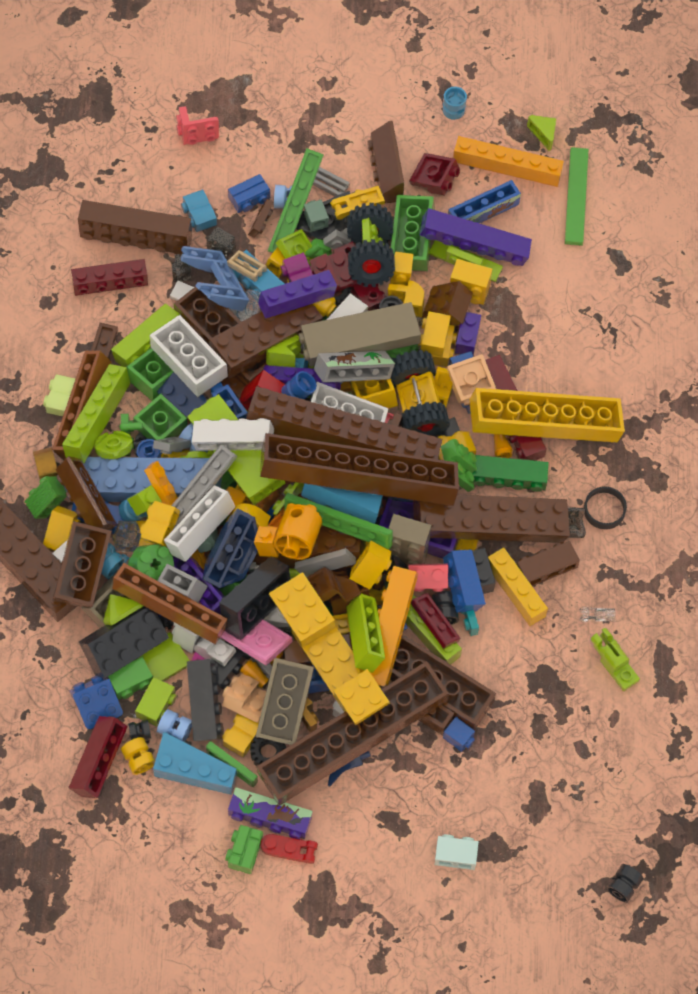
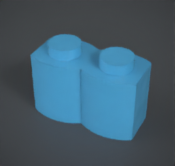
M203 189L183 196L182 210L184 214L187 213L189 218H191L192 228L194 227L196 232L217 225L216 215Z

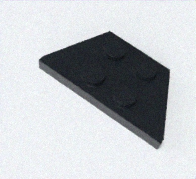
M350 191L323 202L329 217L328 227L311 232L303 211L296 229H302L305 235L312 240L315 238L323 240L335 230L343 231L347 228L348 216L338 220L335 216L336 211L332 209L330 202L333 199L349 195Z

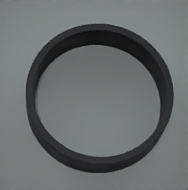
M607 486L593 489L587 495L584 503V515L587 521L599 529L617 527L623 521L627 510L624 496L618 490ZM599 493L614 495L623 506V515L611 523L599 522L589 514L587 509L588 500Z

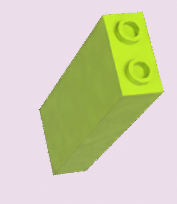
M219 394L208 399L204 405L194 409L187 416L192 426L194 421H201L202 419L219 421L220 419L238 420ZM230 450L237 458L227 469V472L253 505H256L285 484L284 480L260 477L261 450Z

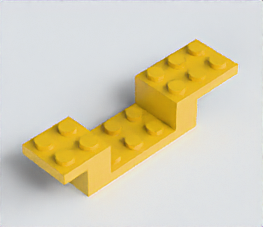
M303 572L269 593L271 599L291 627L293 636L342 710L348 713L355 725L390 704L368 669L362 670L355 667L353 651L337 629L334 618Z

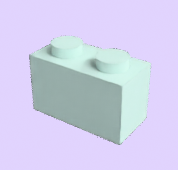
M448 834L438 836L434 865L475 870L479 841H474L471 837L458 839Z

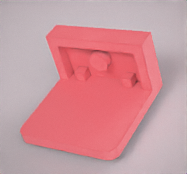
M186 106L179 107V115H176V128L178 136H182L184 145H194L203 141L210 142L219 138L218 117L189 121Z
M409 564V570L418 573L414 591L421 592L424 589H432V591L440 592L444 591V588H448V564Z

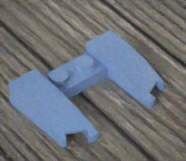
M183 246L181 251L184 254L181 256V261L197 269L214 273L220 284L197 282L196 287L215 303L229 309L243 311L249 299L233 270L227 265V260L222 251Z

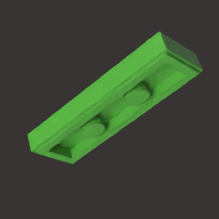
M210 741L206 745L208 755L236 768L237 776L248 785L254 787L258 783V776L213 742Z

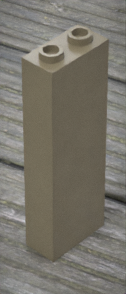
M412 302L301 325V333H298L300 344H304L305 347L303 350L305 361L308 360L310 367L315 366L318 353L387 351L420 344L421 333Z

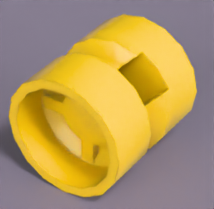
M143 737L133 739L121 747V752L125 760L129 761L128 766L133 775L142 774L154 767L155 764L152 753L147 752L149 747Z

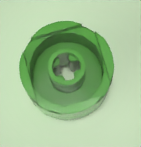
M157 544L137 547L128 561L129 566L155 580L159 579L166 564L174 567L173 557L169 549Z

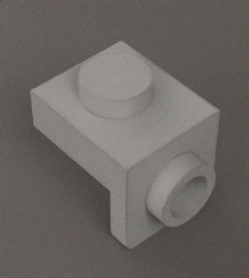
M345 228L341 232L338 230L333 231L323 241L324 245L336 249L350 243L351 238H348L347 228Z

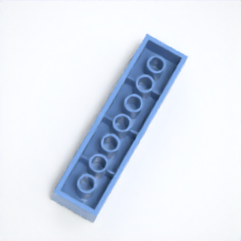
M88 457L84 466L104 501L122 502L151 485L144 471L151 463L159 461L165 470L169 482L173 485L177 497H179L210 458L121 457L118 459H104L101 457ZM222 477L215 486L221 488Z

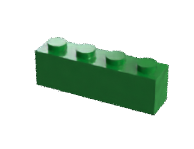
M475 455L477 470L472 473L474 485H492L496 488L512 487L515 490L531 489L535 492L546 491L549 462Z

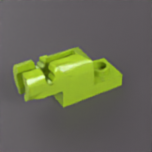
M607 628L602 629L600 636L596 633L591 637L590 640L594 648L601 656L600 662L623 692L640 681L638 675L628 664L629 658Z

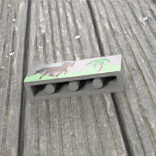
M386 351L318 353L314 370L322 382L390 379L395 363Z

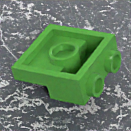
M457 439L449 440L441 446L443 458L445 461L458 462L459 486L470 492L475 489L472 473L477 470L476 456L473 452H469L467 447L459 444Z

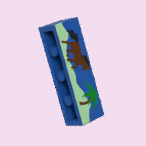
M510 180L448 209V214L481 223L518 206L521 193L514 182Z

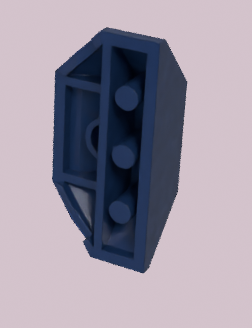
M238 508L222 527L206 560L203 580L218 588H222L245 578L258 552L254 544L258 531L255 517Z

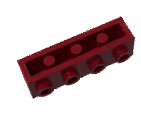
M353 241L333 249V254L344 249L348 256L351 248L355 247ZM364 283L351 286L352 295L366 304L368 311L379 309L381 300L386 297L385 293L378 288V283L376 287H372V284H368V287H365Z
M145 259L71 269L75 296L148 286Z
M98 717L68 787L70 790L81 797L98 798L127 730V725L115 717Z

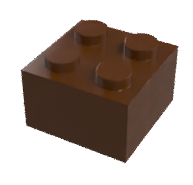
M460 281L432 286L422 318H427L430 311L450 315V325L463 324L473 292Z

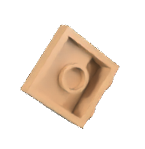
M483 354L447 366V371L453 383L452 388L459 404L470 405L469 399L475 388L496 389Z
M241 674L239 677L234 676L230 687L227 686L223 692L222 697H224L222 706L258 723L266 691L257 688L259 681L244 674Z

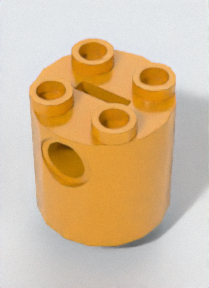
M290 503L287 505L274 539V547L280 554L295 560H303L311 555L322 525V518L317 512V508L311 504Z

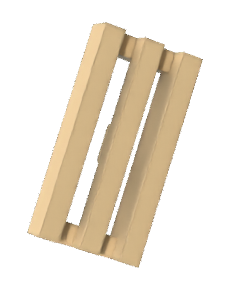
M240 250L227 261L229 267L254 282L258 280V276H262V272L267 271L266 265ZM248 263L258 268V270L250 266Z

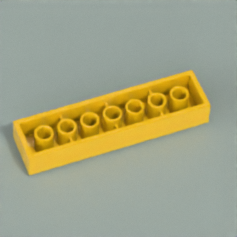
M475 388L469 399L473 433L618 442L625 432L621 398Z

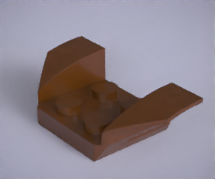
M326 567L306 577L322 602L329 600L337 593L345 603L361 595L356 582L337 576Z

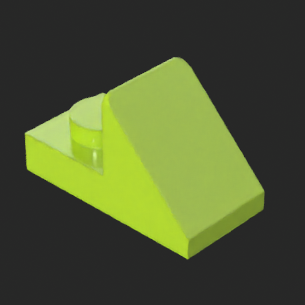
M295 335L267 350L266 364L269 366L295 367L296 355L301 352L299 336Z

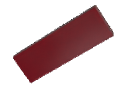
M428 593L412 599L411 605L443 649L460 641L461 638Z

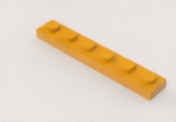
M155 461L144 471L160 497L161 503L172 506L178 497L173 485L165 474L164 468L160 465L159 461ZM197 549L192 556L204 570L207 560L206 552L200 553Z

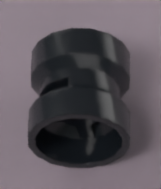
M148 719L142 720L140 723H128L131 740L143 737L145 740L151 739Z

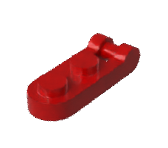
M267 834L261 840V850L268 856L314 864L315 862L314 852L318 847V843L315 841H305L275 834ZM301 848L307 849L306 854H300Z

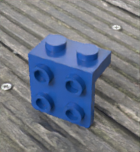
M94 676L90 682L85 684L84 682L77 683L73 686V689L69 690L87 729L95 727L99 716L117 718L123 714L108 677Z

